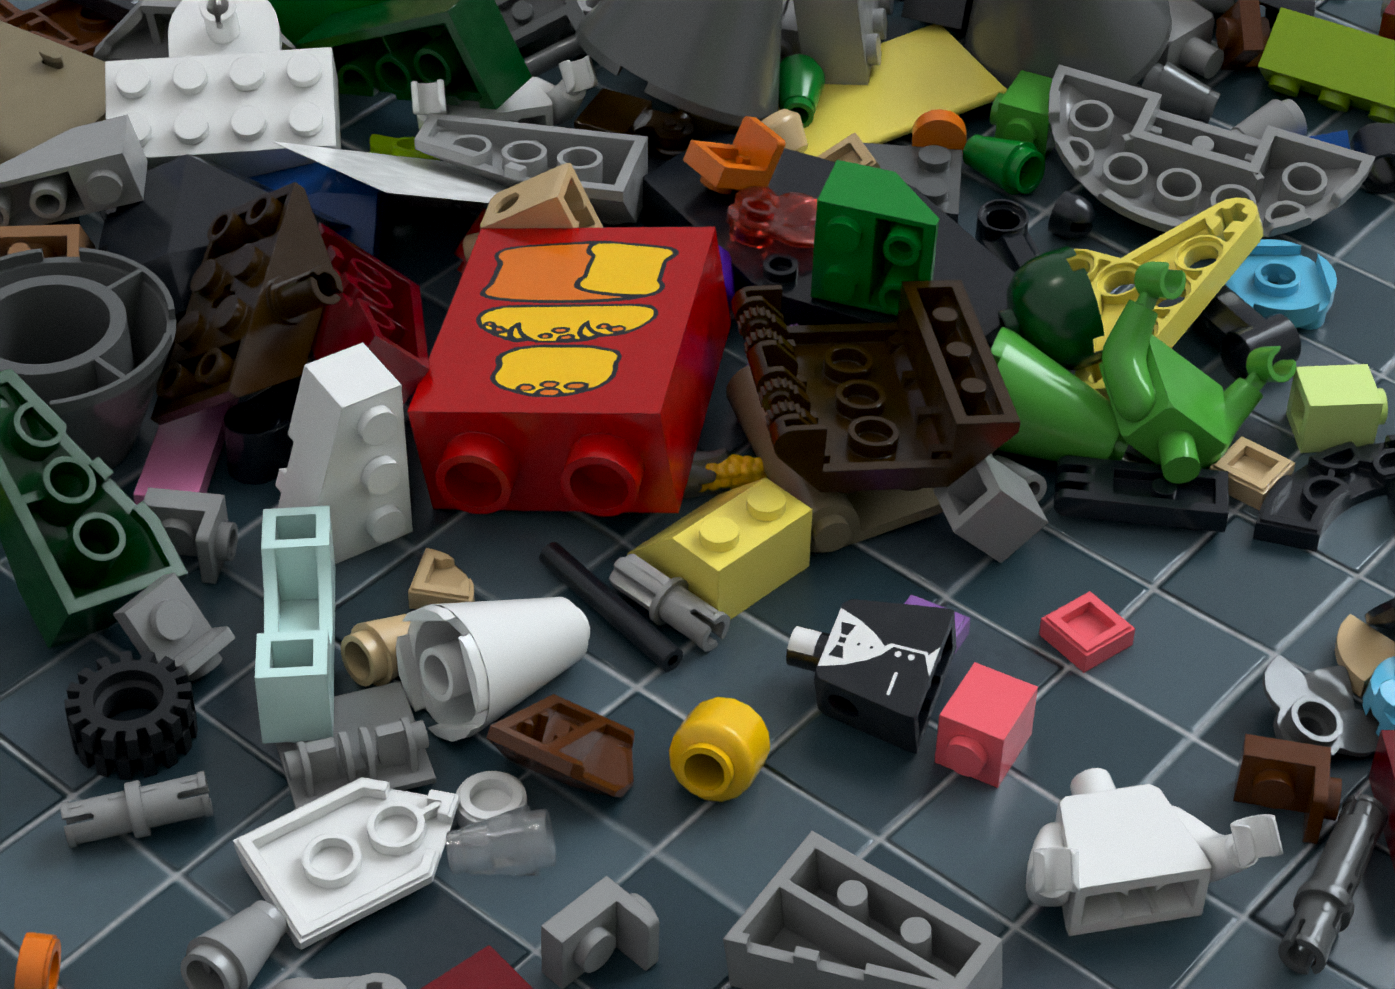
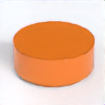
M936 109L928 111L917 118L912 128V146L939 145L947 149L962 150L963 154L966 144V126L957 114L948 110Z
M35 932L26 933L18 956L14 989H57L61 966V942L56 935Z

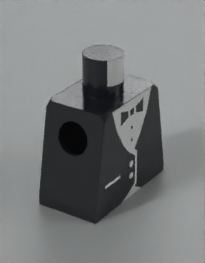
M850 599L842 604L830 634L796 626L788 643L786 663L789 666L815 672L814 684L817 706L824 715L903 750L917 754L957 648L955 612L951 609Z

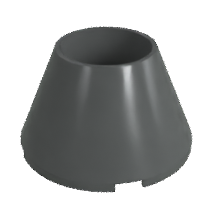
M601 0L580 21L576 30L578 43L597 63L616 76H619L622 67L648 82L644 90L645 93L679 109L713 121L740 127L745 116L756 117L761 121L762 118H766L778 111L783 0Z
M973 0L964 38V48L1007 90L1021 70L1053 78L1059 64L1133 86L1154 67L1166 49L1172 30L1169 1Z
M80 247V257L44 258L43 250L39 248L0 257V371L11 368L66 423V434L92 460L99 456L112 470L128 456L133 448L174 341L176 316L173 299L169 290L158 276L145 266L122 255L108 251Z

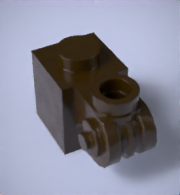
M602 88L574 121V129L648 136V155L670 160L686 150L696 132L693 119L682 111H673L671 113L652 109V101L605 88Z

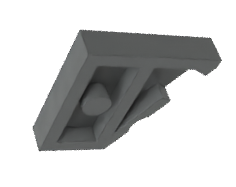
M863 143L878 162L881 169L896 172L905 183L917 188L958 224L962 150L947 149L939 145L916 147Z

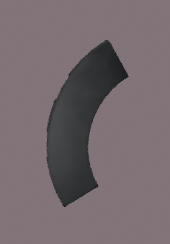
M1395 434L1387 435L1384 443L1356 447L1350 441L1328 448L1310 456L1308 464L1290 476L1284 475L1269 491L1260 508L1253 539L1316 552L1324 531L1341 513L1363 501L1388 494V488L1395 480Z

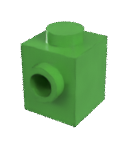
M1021 70L1005 94L998 93L990 113V124L996 125L995 138L1030 142L1035 145L1038 152L1046 160L1055 146L1051 124L1048 121L1049 92L1053 78Z

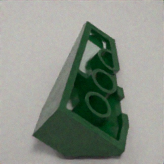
M10 368L0 371V540L19 593L48 649L112 626L118 622L113 614L162 575L175 573L179 580L182 581L188 572L159 517L143 501L136 505L111 479L114 472L99 456L92 460L66 434V423Z

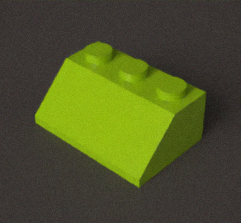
M1281 7L1258 64V68L1265 80L1269 81L1268 87L1279 93L1294 97L1298 96L1299 91L1319 96L1317 101L1328 108L1347 112L1349 106L1369 111L1368 117L1375 122L1395 123V40Z

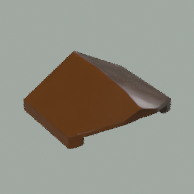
M555 694L490 725L487 739L507 759L539 774L592 793L614 797H623L633 786L632 747L634 743V730Z

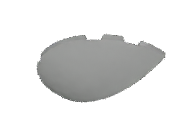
M1060 64L1052 79L1048 101V121L1051 124L1055 148L1064 165L1072 176L1096 196L1100 202L1135 222L1159 231L1167 232L1225 199L1238 197L1247 198L1256 204L1263 226V237L1291 232L1311 224L1333 209L1343 205L1366 180L1374 165L1375 156L1267 125L1262 139H1257L1160 110L1162 94Z

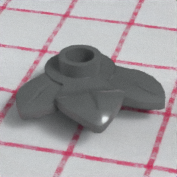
M1277 655L1270 662L1262 676L1264 694L1277 713L1273 723L1277 739L1331 747V758L1336 753L1354 757H1366L1375 753L1379 739L1375 732L1379 722L1371 711L1365 715L1364 710L1355 709L1351 682L1346 667L1342 665L1326 667L1303 675L1297 667L1281 655Z

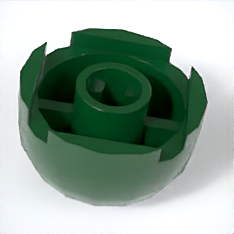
M1065 246L1045 252L1026 261L1014 273L1006 290L1007 309L998 311V321L1000 329L1005 327L1014 331L1065 369L1072 371L1102 362V350L1094 351L1093 339L1104 336V328L1097 299L1086 270L1082 268L1072 271L1066 259L1077 254L1073 248Z

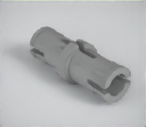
M205 771L146 786H141L139 780L124 783V791L70 803L69 801L60 803L62 820H66L67 823L63 827L69 847L74 848L79 844L134 832L135 838L151 835L150 828L205 815L206 817L213 816V806L208 794L210 791Z

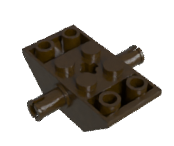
M293 182L270 193H263L256 199L235 208L223 210L210 224L207 232L209 243L202 265L192 277L190 287L193 292L185 316L180 322L176 323L174 341L166 359V362H169V364L160 376L156 386L158 398L151 416V420L155 423L163 425L302 376L323 307L331 306L341 299L336 293L343 292V285L339 274L333 269L306 191L298 183Z

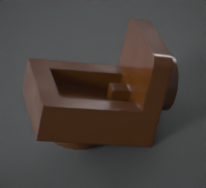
M1238 0L1216 20L1217 44L1219 49L1224 52L1221 70H1260L1258 64L1270 36L1269 20L1266 17H1261L1259 0Z

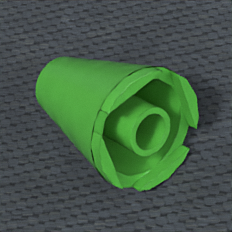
M1002 327L993 343L991 352L1021 422L1019 432L995 451L1057 462L1059 458L1066 455L1121 461L1128 443L1121 436L1110 400L1020 335Z

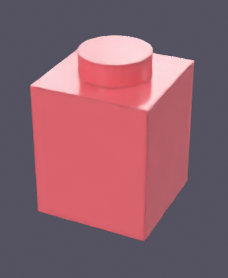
M974 662L939 715L934 763L952 769L960 775L972 777L998 788L1032 734L1038 686Z

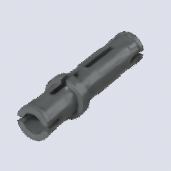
M1360 794L1357 803L1355 796L1351 795L1344 801L1338 821L1328 838L1312 878H1310V881L1303 883L1296 893L1293 902V908L1296 911L1295 916L1279 945L1278 953L1282 962L1297 973L1308 975L1311 963L1313 973H1320L1326 966L1335 937L1339 932L1344 931L1352 920L1355 911L1352 898L1361 882L1376 842L1380 838L1389 817L1385 806L1372 796Z

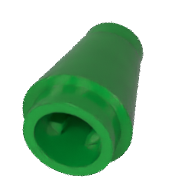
M794 54L786 57L780 63V110L788 109L799 113L804 128L813 122L825 84V74L812 57L804 54Z
M976 134L966 142L963 149L964 163L971 166L1008 194H1028L1037 188L1044 176V156L1030 142Z

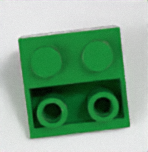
M841 160L836 161L817 199L810 297L897 316L901 282L933 280L939 218L896 172Z

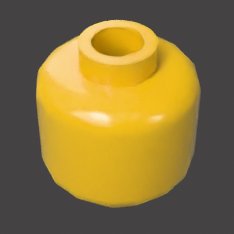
M715 697L702 701L687 715L673 736L669 747L670 767L677 781L693 795L704 800L717 802L737 798L752 785L766 762L770 751L769 731L762 717L743 702L725 697Z

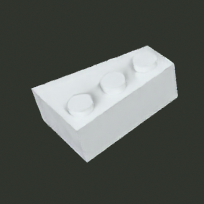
M363 342L305 364L288 431V436L293 440L288 467L279 469L275 484L281 492L278 508L330 505L335 564L413 532L402 386Z

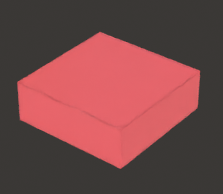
M1091 591L1042 617L1039 635L1083 673L1132 646L1135 628Z

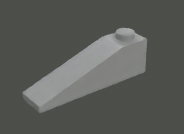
M429 113L414 139L416 150L506 187H512L557 166L571 162L599 220L607 224L636 223L643 208V177L648 174V136Z

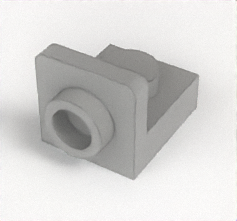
M148 487L143 502L159 517L178 555L198 556L202 582L216 584L224 561H232L234 559L238 543L237 524L228 521L225 495Z
M175 573L162 575L113 614L141 656L143 651L155 652L157 664L165 656L175 660L176 670L183 667L188 674L189 681L201 678L218 666L223 659L219 651L235 639L228 626L214 628L210 626Z
M606 875L541 925L542 973L561 989H564L584 972L591 973L602 967L610 958L615 948H618L641 968L648 970L658 962L660 922L654 909L642 896L636 893L629 894Z

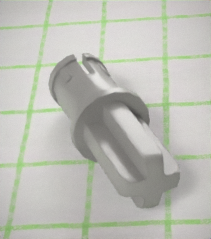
M635 554L620 557L614 563V570L609 577L611 585L647 609L650 620L657 625L669 624L695 642L705 652L711 651L718 646L717 641L709 636L710 632H713L722 640L726 636L731 622L730 617L688 590V582L683 578L674 577L671 579Z

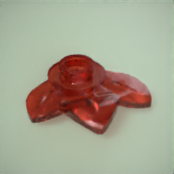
M749 186L736 193L735 203L728 207L726 221L730 225L728 234L732 239L743 245L756 248L769 247L773 244L774 239L789 246L814 247L815 227L813 226L816 222V198L799 192H788L779 196L770 187Z

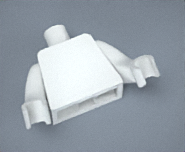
M587 55L576 61L570 62V60L559 63L563 79L556 86L538 77H532L497 110L480 108L479 102L466 100L459 106L446 105L444 80L439 79L434 83H417V81H412L413 114L417 115L418 129H421L429 113L554 126L569 121L576 115L586 95V90L598 86L592 59Z
M1101 768L1084 770L1071 781L1070 791L1072 795L1066 796L1058 802L1055 822L1044 825L1035 838L1028 860L1026 891L1028 898L1034 904L1046 907L1062 906L1065 927L1069 936L1200 916L1203 913L1209 883L1227 878L1249 868L1258 861V858L1275 857L1283 854L1276 818L1272 814L1245 817L1230 824L1231 834L1222 835L1181 808L1171 805L1160 788L1145 784L1116 789L1107 770Z

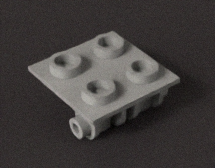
M401 681L334 696L333 737L307 742L275 743L295 809L361 777L390 782V789L402 791L436 783V777L425 749L429 747V740L424 721H415Z

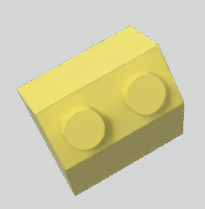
M765 477L718 494L628 552L627 555H637L671 579L674 577L683 578L688 582V590L718 611L726 613L731 620L809 567L812 509Z

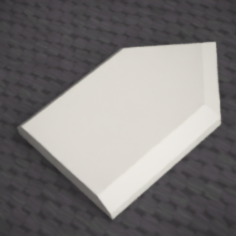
M361 777L234 839L233 843L246 872L265 901L273 904L281 911L287 922L286 933L295 947L302 950L431 884L460 798L459 794L432 789L428 795L390 789V782Z

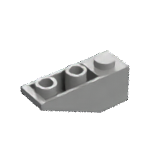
M128 114L71 128L0 164V226L45 225L143 201L148 161Z

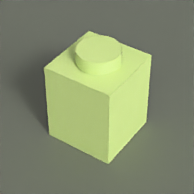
M1368 364L1296 367L1293 376L1286 415L1300 453H1315L1350 441L1356 447L1374 444L1378 425H1384L1387 420L1388 402L1384 389L1377 388Z

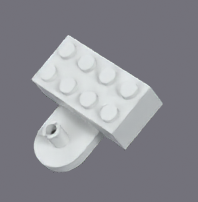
M182 0L174 10L169 23V57L105 61L106 120L128 114L147 158V171L188 154L214 161L249 178L316 162L273 142L341 149L339 88L332 47L282 50L281 31L277 14L268 0Z

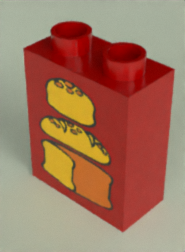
M716 227L481 228L429 356V371L421 382L418 383L407 411L433 509H458L473 514H489L498 510L577 511L597 516H615L624 512L679 513L731 326Z

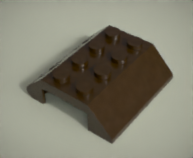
M962 280L902 281L897 322L786 326L783 314L780 313L783 290L781 285L743 287L732 298V309L738 324L739 333L746 340L743 343L744 350L748 358L756 391L759 395L761 408H764V411L768 413L765 419L774 452L782 462L820 493L838 492L851 494L858 491L892 489L916 491L922 488L948 487L1019 432L1021 421Z

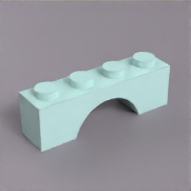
M330 505L263 509L261 555L264 587V633H257L255 686L262 744L307 742L333 737L336 567Z

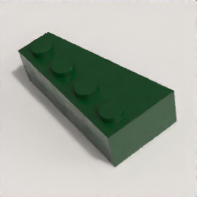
M391 0L331 14L294 44L296 49L332 47L339 94L374 97L379 92H387L396 95L397 100L412 101V81H417V83H434L442 79L445 85L446 105L459 106L466 100L479 102L480 108L497 110L532 78L495 0Z

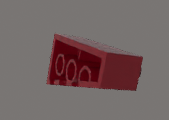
M319 222L318 227L333 269L342 280L343 292L336 293L341 297L337 303L323 307L311 347L316 360L363 342L401 384L404 405L418 386V383L421 382L429 371L420 286Z

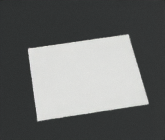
M273 142L385 193L489 203L496 193L507 189L503 185L445 161Z

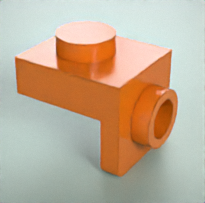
M745 116L732 144L691 140L683 161L701 175L700 182L704 186L715 192L731 194L733 189L765 192L786 143L783 138L756 117Z

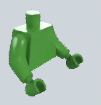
M1152 261L1139 266L1135 272V288L1140 295L1136 302L1129 300L1103 346L1102 362L1099 364V368L1121 436L1130 446L1154 463L1161 465L1163 476L1167 481L1181 484L1195 479L1201 469H1208L1225 455L1244 421L1262 400L1263 395L1260 390L1266 383L1289 381L1294 376L1297 365L1296 361L1291 359L1280 360L1272 366L1273 358L1280 351L1281 346L1256 348L1249 353L1246 368L1249 376L1245 380L1238 378L1223 391L1220 384L1152 334L1158 316L1153 309L1158 299L1173 300L1178 298L1186 284V275L1182 270L1168 269L1169 263Z

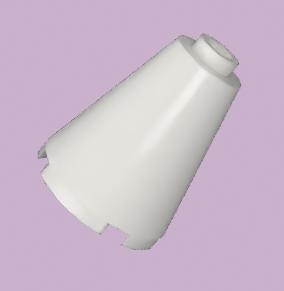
M564 597L425 605L407 613L402 621L411 622L408 634L397 637L396 657L398 673L406 697L414 711L426 708L431 717L438 723L428 727V729L437 737L451 742L474 736L580 661L585 656L588 648V640L590 638L589 622L582 610Z

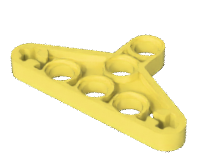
M1235 197L1225 199L1121 258L1088 249H1074L1077 255L1066 260L1072 271L1085 268L1086 272H1088L1087 275L1097 299L1104 328V336L1093 339L1094 351L1103 350V346L1129 300L1136 302L1140 295L1135 287L1120 294L1109 293L1119 286L1135 284V272L1139 266L1152 261L1169 263L1168 269L1182 270L1186 275L1185 288L1179 296L1184 297V300L1173 306L1158 307L1159 303L1167 300L1158 299L1153 309L1158 316L1152 334L1172 349L1262 239L1263 226L1256 204L1247 198ZM1216 259L1214 263L1206 267L1190 268L1192 264L1200 260ZM1100 363L1075 371L1076 377L1110 400L1100 372Z

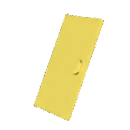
M932 24L881 43V64L871 66L868 85L824 84L813 122L804 128L808 148L804 154L817 157L853 133H856L863 143L884 144L912 133V128L917 118L928 111L943 109L960 115L994 102L998 93L1005 94L1007 88L981 65L942 25Z

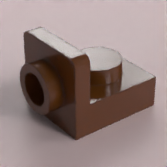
M1245 734L1235 778L1233 801L1261 805L1272 809L1303 812L1302 842L1317 844L1323 820L1336 821L1341 800L1342 779L1330 777L1331 747Z

